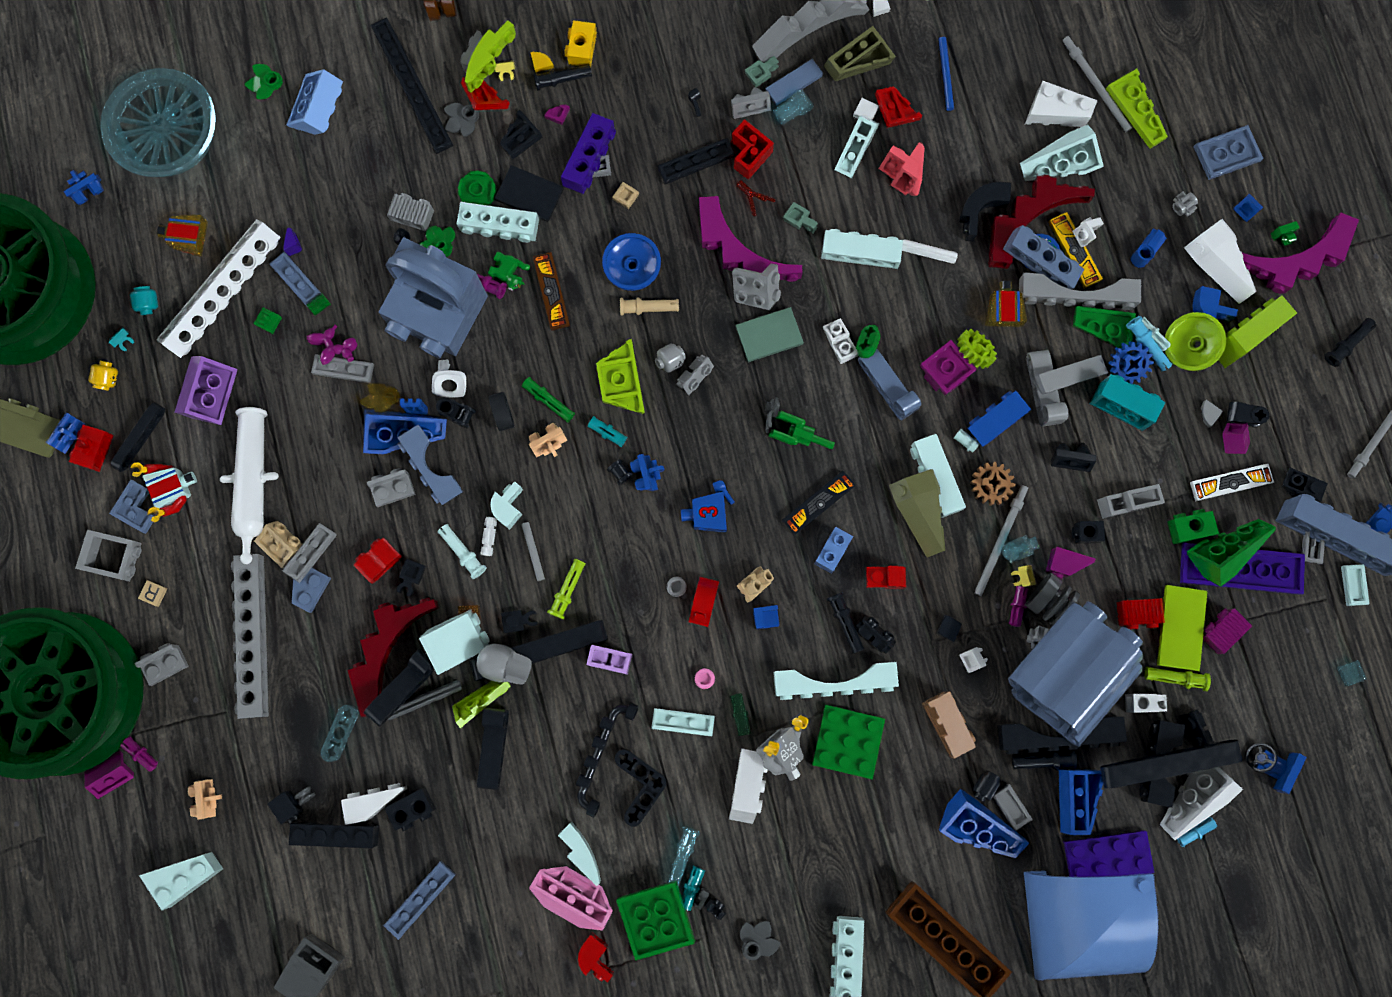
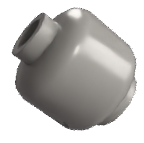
M671 343L657 351L656 365L659 369L669 373L684 364L685 353L679 345L676 346Z

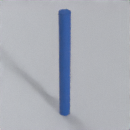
M940 37L939 48L946 110L952 111L954 110L947 41L946 37Z

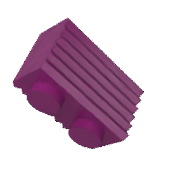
M1235 608L1222 610L1217 615L1219 619L1214 624L1211 622L1204 628L1203 640L1217 654H1225L1252 627Z

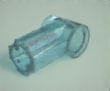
M801 89L796 91L787 102L774 109L773 113L778 123L783 125L798 115L807 114L814 104L804 90Z

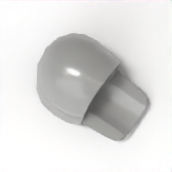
M500 644L485 646L477 656L476 663L478 672L483 677L495 682H511L515 684H524L526 682L532 664L529 658L517 654L510 647Z

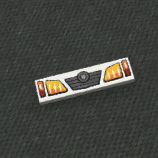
M1264 464L1192 481L1190 485L1195 501L1271 484L1274 483L1269 464Z

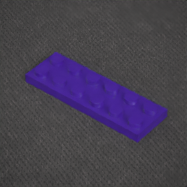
M1182 543L1180 583L1220 587L1205 579L1187 555V551L1196 544ZM1258 550L1236 576L1221 587L1302 595L1304 594L1305 554Z

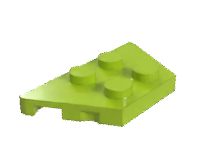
M629 339L623 346L615 349L609 356L596 363L602 401L609 405L644 414L632 339Z

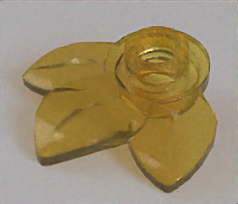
M368 384L367 388L370 395L360 400V403L367 408H374L375 412H384L390 409L391 405L399 402L400 393L396 388L386 387L384 384Z

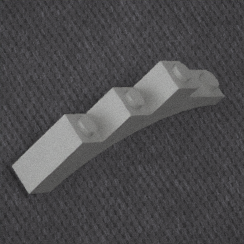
M808 1L794 16H781L752 47L761 62H766L773 56L777 58L794 43L822 26L845 17L865 15L869 11L866 5L867 1Z

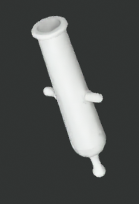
M244 407L236 410L238 429L235 473L220 477L222 483L234 484L231 526L236 536L242 539L243 553L240 556V561L243 564L252 562L253 558L250 554L252 539L259 536L263 530L264 483L266 480H276L279 477L276 472L266 473L264 471V418L268 414L266 410L255 407Z

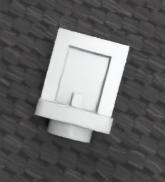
M1100 217L1096 219L1087 218L1080 223L1079 227L1072 231L1080 247H1085L1096 239L1094 231L1104 224Z

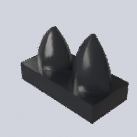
M1084 442L1077 447L1075 452L1071 451L1065 443L1060 444L1051 459V466L1085 472H1091L1096 463V455L1091 454Z

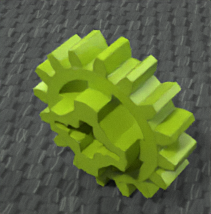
M970 329L963 332L957 339L959 341L957 346L961 347L959 352L964 354V359H969L970 364H975L976 368L979 366L982 369L988 368L997 359L995 357L997 352L993 351L995 347L991 344L990 340L985 339L984 334L981 335L978 331L974 333Z

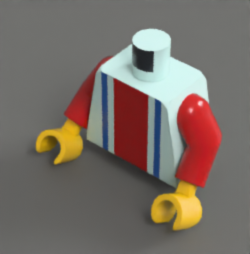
M133 463L130 467H136L140 470V472L132 473L134 477H138L142 473L146 474L143 475V478L154 504V507L148 510L147 515L152 513L157 515L151 518L152 522H157L160 516L166 517L178 513L186 503L187 498L191 496L188 486L197 482L193 472L183 475L181 470L170 465L145 464L143 467L141 463Z

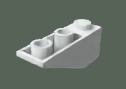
M400 783L389 785L388 790L380 791L379 787L367 790L368 794L360 796V792L347 794V799L341 800L345 825L371 819L407 789V786L400 787Z

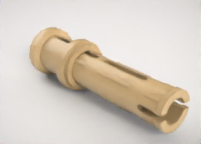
M639 297L636 300H624L620 298V316L624 315V313L640 315L642 312H679V300H641Z

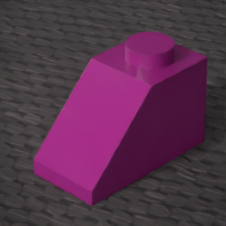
M1055 547L1051 549L1045 572H1052L1060 579H1063V577H1068L1093 564L1096 558Z

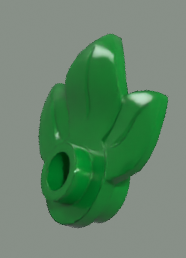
M255 64L252 68L256 76L245 83V86L250 91L257 92L256 98L258 100H263L270 97L274 90L282 86L283 79L278 72L272 71L268 65Z
M437 226L428 227L426 230L427 240L419 245L427 249L429 245L437 247L448 257L452 253V242L455 239L453 228L449 226L442 231Z

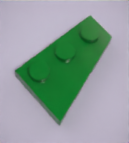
M1076 306L1073 327L1121 349V343L1128 345L1129 341H1132L1133 332L1126 328V324L1135 318L1136 313Z

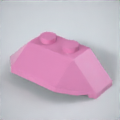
M567 866L540 869L529 887L543 907L579 928L603 931L613 912L603 887L600 885L596 886L590 879Z

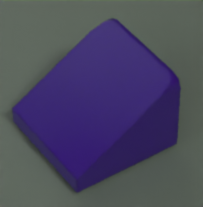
M290 227L286 230L283 247L288 256L302 251L298 237Z

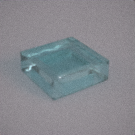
M1359 660L1337 667L1345 686H1350L1367 679Z

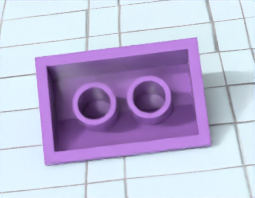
M192 356L174 413L221 425L238 369L203 356Z

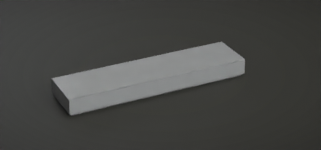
M1099 355L1039 374L1035 378L1043 395L1105 375L1108 371L1102 356Z

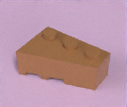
M950 691L941 692L922 702L950 758L955 759L976 747L974 744L976 741L970 730L968 731L965 725L966 721L961 712H959Z

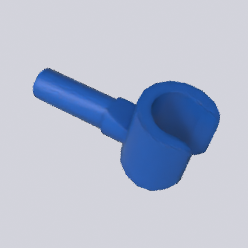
M719 480L712 484L716 493L724 492V496L731 505L735 502L726 490L723 481Z

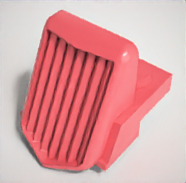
M919 142L910 156L905 154L902 149L896 148L893 145L879 167L882 172L894 179L891 186L904 195L917 196L919 194L923 174L924 145Z

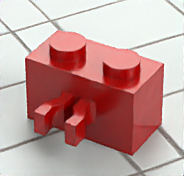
M82 425V428L77 433L76 444L70 451L69 462L100 472L114 435Z

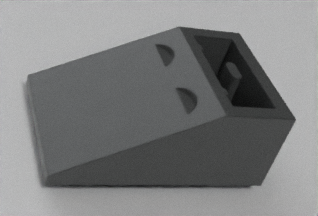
M311 933L304 937L291 956L274 989L285 997H319L345 957Z

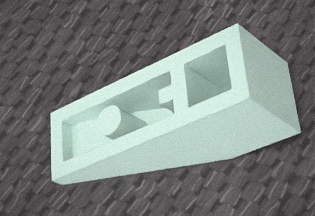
M863 115L859 116L834 170L850 178L853 177L879 123Z

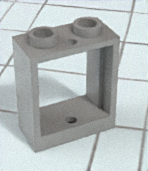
M87 530L75 569L130 582L135 574L136 560L141 554V543ZM102 539L127 544L119 573L93 568Z

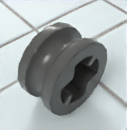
M310 786L294 796L295 799L299 800V806L305 804L316 795L311 792L312 788Z

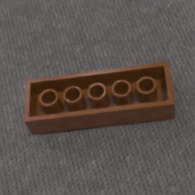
M913 881L907 885L885 911L894 922L975 997H992L1012 973Z

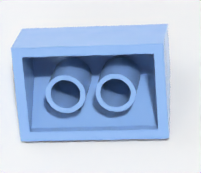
M324 69L306 74L287 126L314 135L324 133L329 126L328 120L330 115L335 110L334 104L336 99L342 92L341 86L343 81Z

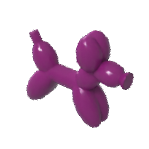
M336 325L325 330L323 334L312 333L307 336L308 342L312 345L319 346L325 344L326 348L320 355L322 365L331 362L335 354H342L348 362H352L354 360L352 352L357 348L356 339L353 337L348 338L343 342V345H334L331 339L334 337Z

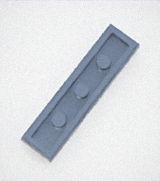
M440 861L383 926L399 940L456 874L445 863Z

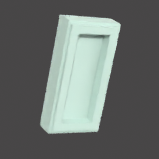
M1364 564L1341 566L1346 606L1369 605Z

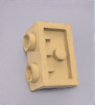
M279 521L266 524L260 535L254 540L281 568L287 565L302 546L300 540L293 536L286 529V526Z

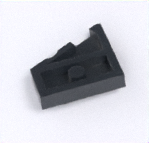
M521 110L517 111L516 120L513 124H510L507 134L504 135L500 142L501 147L512 160L543 138L541 132Z

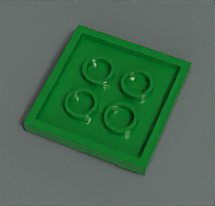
M825 705L812 765L873 780L885 719Z
M677 881L616 899L635 961L695 943L694 934Z

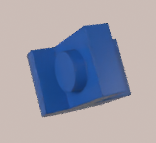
M1201 286L1194 293L1193 312L1209 314L1220 323H1228L1236 318L1238 309L1219 305L1221 290Z

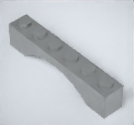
M1023 273L1019 279L1020 301H1024L1025 304L1041 302L1045 305L1064 304L1067 307L1083 305V307L1089 308L1102 306L1104 309L1122 307L1123 310H1132L1141 303V280L1120 279L1113 285L1095 291L1071 290L1051 281L1044 274Z

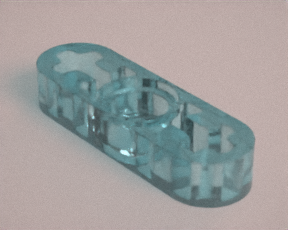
M344 705L338 710L321 749V757L326 762H334L341 757L358 718V710L355 706ZM351 709L350 713L353 714L352 718H347L345 722L348 723L349 726L347 727L344 724H339V720L341 722H344L346 718V715L343 714V712ZM338 727L343 728L345 731L342 739H337L334 735ZM332 740L333 742L341 743L340 746L335 745L333 749L336 755L331 756L329 758V753L327 752V749H332L334 743H330V741Z

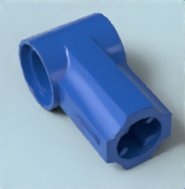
M1152 229L1139 248L1132 254V264L1139 268L1146 266L1167 239L1165 233L1161 230Z

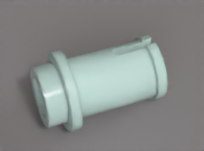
M960 429L954 439L967 448L968 452L971 451L973 453L980 445L977 439L971 437L963 429Z

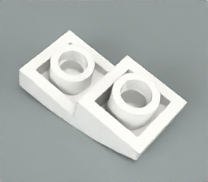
M841 318L823 326L830 345L841 364L858 356L857 349L851 341L849 332Z

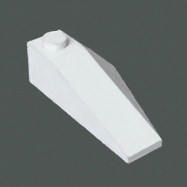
M1221 219L1185 246L1184 249L1210 277L1240 304L1254 294L1256 289L1249 270L1246 269L1243 254L1238 248L1235 233Z
M1220 767L1187 773L1188 778L1184 785L1180 786L1178 790L1180 793L1173 803V807H1169L1160 823V826L1174 840L1226 806L1243 790Z

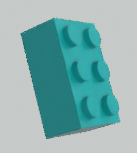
M1111 374L1099 384L1089 404L1141 431L1156 423L1166 402L1161 400L1160 396L1156 394H1149L1143 391V388L1139 385L1130 384L1124 381L1123 377Z

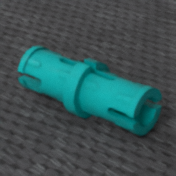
M595 416L588 423L587 427L601 434L603 439L607 438L619 445V447H622L627 440V436L613 429L611 424L607 425Z
M693 866L688 882L684 885L685 890L682 896L685 909L689 911L692 909L696 894L700 892L699 886L706 871L697 866Z

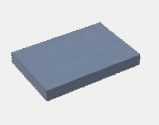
M1248 125L1196 143L1193 146L1208 180L1263 160V156Z

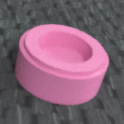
M701 669L695 675V683L701 689H708L715 682V676L709 669Z

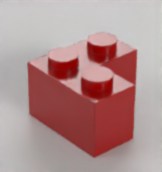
M745 119L732 133V143L741 150L734 159V169L749 180L773 153L774 142Z

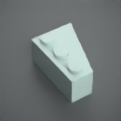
M210 852L139 876L160 909L165 910L178 903L223 870L214 854Z

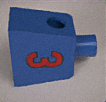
M724 492L692 499L693 509H681L682 521H694L695 530L727 531Z

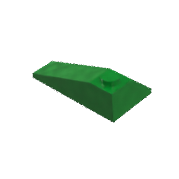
M1257 519L1237 527L1236 531L1229 534L1225 532L1218 534V538L1211 541L1208 539L1200 541L1187 551V555L1205 579L1221 587L1236 576L1273 534L1276 527Z

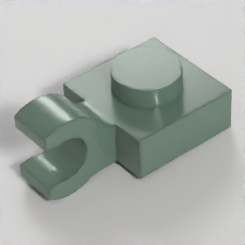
M775 56L765 63L758 60L745 69V74L753 85L757 87L771 77L770 72L779 67L777 64L779 61Z
M795 202L792 203L783 216L785 222L797 229H800L803 225L806 230L814 234L818 228V222L808 217L810 211Z

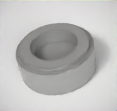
M673 577L667 582V591L671 596L681 597L686 592V582L682 578Z

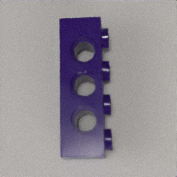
M592 113L561 175L564 187L582 194L585 193L586 188H590L593 181L592 176L600 168V158L607 154L608 144L615 137L616 129H614L613 120Z

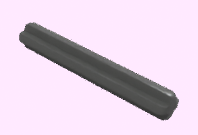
M455 680L404 702L388 720L461 691L462 685L460 681Z

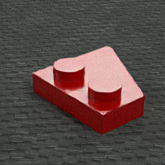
M465 77L462 78L461 85L474 110L508 109L509 101L507 99L502 101L496 96L497 91L488 86L484 80L479 88L470 93L465 83Z
M894 86L875 92V97L887 128L918 121L922 118V114L920 112L916 113L909 106L911 103L902 97Z

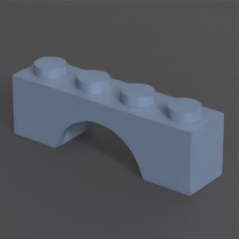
M420 425L413 427L398 437L400 441L397 443L403 453L407 452L411 459L408 461L414 470L419 469L422 474L420 476L421 481L426 487L430 486L433 491L431 496L437 504L440 502L444 505L463 493L453 475H437L427 466L425 453L431 441Z

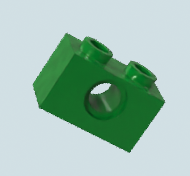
M1205 509L1193 511V515L1186 516L1185 513L1174 515L1173 520L1167 521L1173 545L1218 535L1219 531L1213 511L1205 512ZM1190 521L1195 524V530L1190 528Z

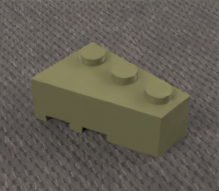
M872 26L828 58L824 67L833 80L838 81L890 65L896 56L874 26Z

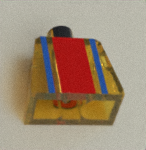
M201 215L171 216L168 226H158L157 235L158 237L165 238V243L172 249L202 257L208 222Z
M1011 281L1000 282V291H994L990 296L985 326L1023 327L1027 322L1022 292L1012 291Z

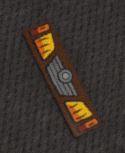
M552 252L533 256L551 331L569 327L570 323Z

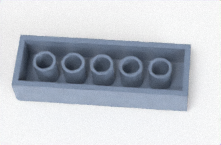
M1302 494L1285 500L1276 522L1302 535H1305L1306 531H1310V539H1316L1318 543L1324 540V546L1361 565L1364 564L1365 567L1383 576L1392 575V539L1389 538L1390 536L1387 533L1371 529L1369 524L1357 522L1349 514L1339 513L1333 510L1334 508L1331 505L1321 504L1308 494Z

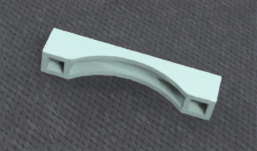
M896 662L873 664L858 677L840 683L815 681L803 676L796 670L773 672L775 696H780V700L792 699V695L799 694L800 698H813L812 693H821V697L833 696V692L841 691V695H851L853 690H861V694L874 693L873 689L881 688V692L894 691L893 687H899Z

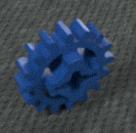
M1129 341L1128 345L1121 343L1122 348L1115 347L1117 353L1110 354L1114 358L1113 361L1108 362V364L1113 366L1110 372L1123 377L1124 381L1133 384L1134 380L1140 383V377L1147 378L1146 371H1152L1149 365L1154 364V362L1149 360V358L1153 354L1146 353L1149 348L1146 346L1142 347V343L1137 342L1136 345L1133 341ZM1131 350H1137L1136 352L1133 351L1132 353H1127L1128 351H1131Z

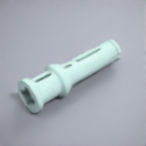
M448 524L442 526L443 530L439 529L438 534L442 536L460 558L461 566L467 568L471 573L470 577L472 579L479 577L487 567L481 565L474 552H469Z

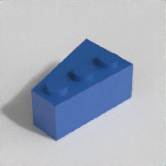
M1010 390L1001 397L1003 400L998 405L993 403L985 410L987 414L981 418L978 415L969 422L971 426L968 429L982 447L1031 411V408L1017 391L1012 393Z
M1059 770L1060 833L1091 835L1098 810L1096 809L1099 796H1102L1103 792L1101 770Z

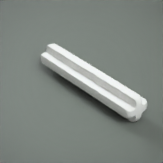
M903 240L902 251L949 263H955L957 260V252Z

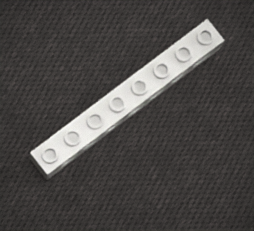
M256 219L156 340L180 358L188 354L194 341L199 340L203 336L204 329L216 320V315L220 310L227 307L229 304L228 300L241 290V285L245 280L252 277L253 270L257 265H261L265 261L267 253L276 248L281 237L263 222ZM260 240L261 246L255 249V242ZM248 255V262L243 264L242 258ZM236 270V276L230 279V272ZM223 285V292L217 294V288ZM211 300V306L205 309V302ZM198 315V322L192 324V318ZM182 331H186V336L183 339H179V334Z

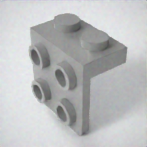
M771 263L762 273L741 268H735L732 271L734 300L737 303L770 310L779 301L781 291L779 290L780 274L778 273L777 264Z

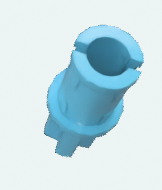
M1208 817L1176 840L1184 847L1196 839H1202V836L1215 829L1217 824L1212 817Z

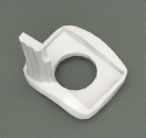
M439 360L438 371L432 377V392L440 397H463L466 392L465 373L449 370V360ZM445 380H453L457 384V388L454 391H445L441 384Z

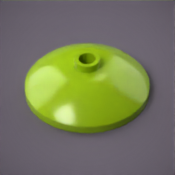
M1194 312L1179 317L1170 325L1165 334V338L1171 344L1165 350L1167 357L1175 366L1187 371H1199L1212 366L1222 356L1226 347V333L1223 326L1215 317L1206 313ZM1196 342H1201L1198 348L1194 347Z

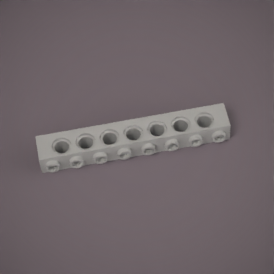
M251 554L253 559L249 564H243L240 561L241 555L233 556V561L231 562V570L234 573V581H232L231 585L232 592L234 593L232 610L235 613V621L232 628L236 640L233 643V651L236 653V662H234L233 668L237 682L234 684V692L237 694L235 714L238 719L269 717L264 556L260 554ZM250 571L251 576L249 580L245 581L244 574ZM250 591L251 598L246 601L244 598L245 593ZM251 611L252 617L249 621H246L245 614ZM251 631L252 639L247 641L246 634ZM249 651H251L253 654V658L251 661L248 662L246 659V655ZM251 671L253 673V680L248 682L247 674ZM250 692L254 694V699L251 703L247 700Z

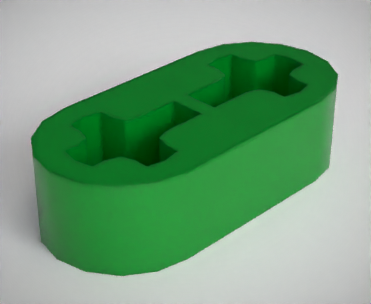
M868 325L861 331L856 344L858 355L861 358H869L876 351L881 338L876 325Z

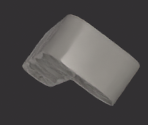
M1049 350L1029 352L1026 357L1040 426L1062 424L1068 419L1066 403H1060L1058 390L1042 395L1035 378L1039 374L1053 370Z

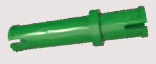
M530 377L523 382L522 388H525L535 396V400H540L567 423L574 417L575 412L571 411L547 392V388L541 387Z

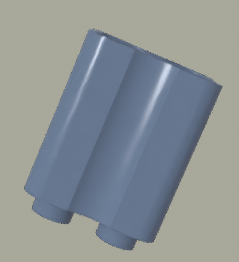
M1086 602L1083 607L1077 603H1072L1008 678L1009 684L1013 687L1011 690L1012 695L1016 700L1078 747L1142 672L1140 662L1143 659V653L1139 647L1143 644V641L1126 627H1121L1116 632L1106 626L1103 622L1107 619V615L1091 602Z

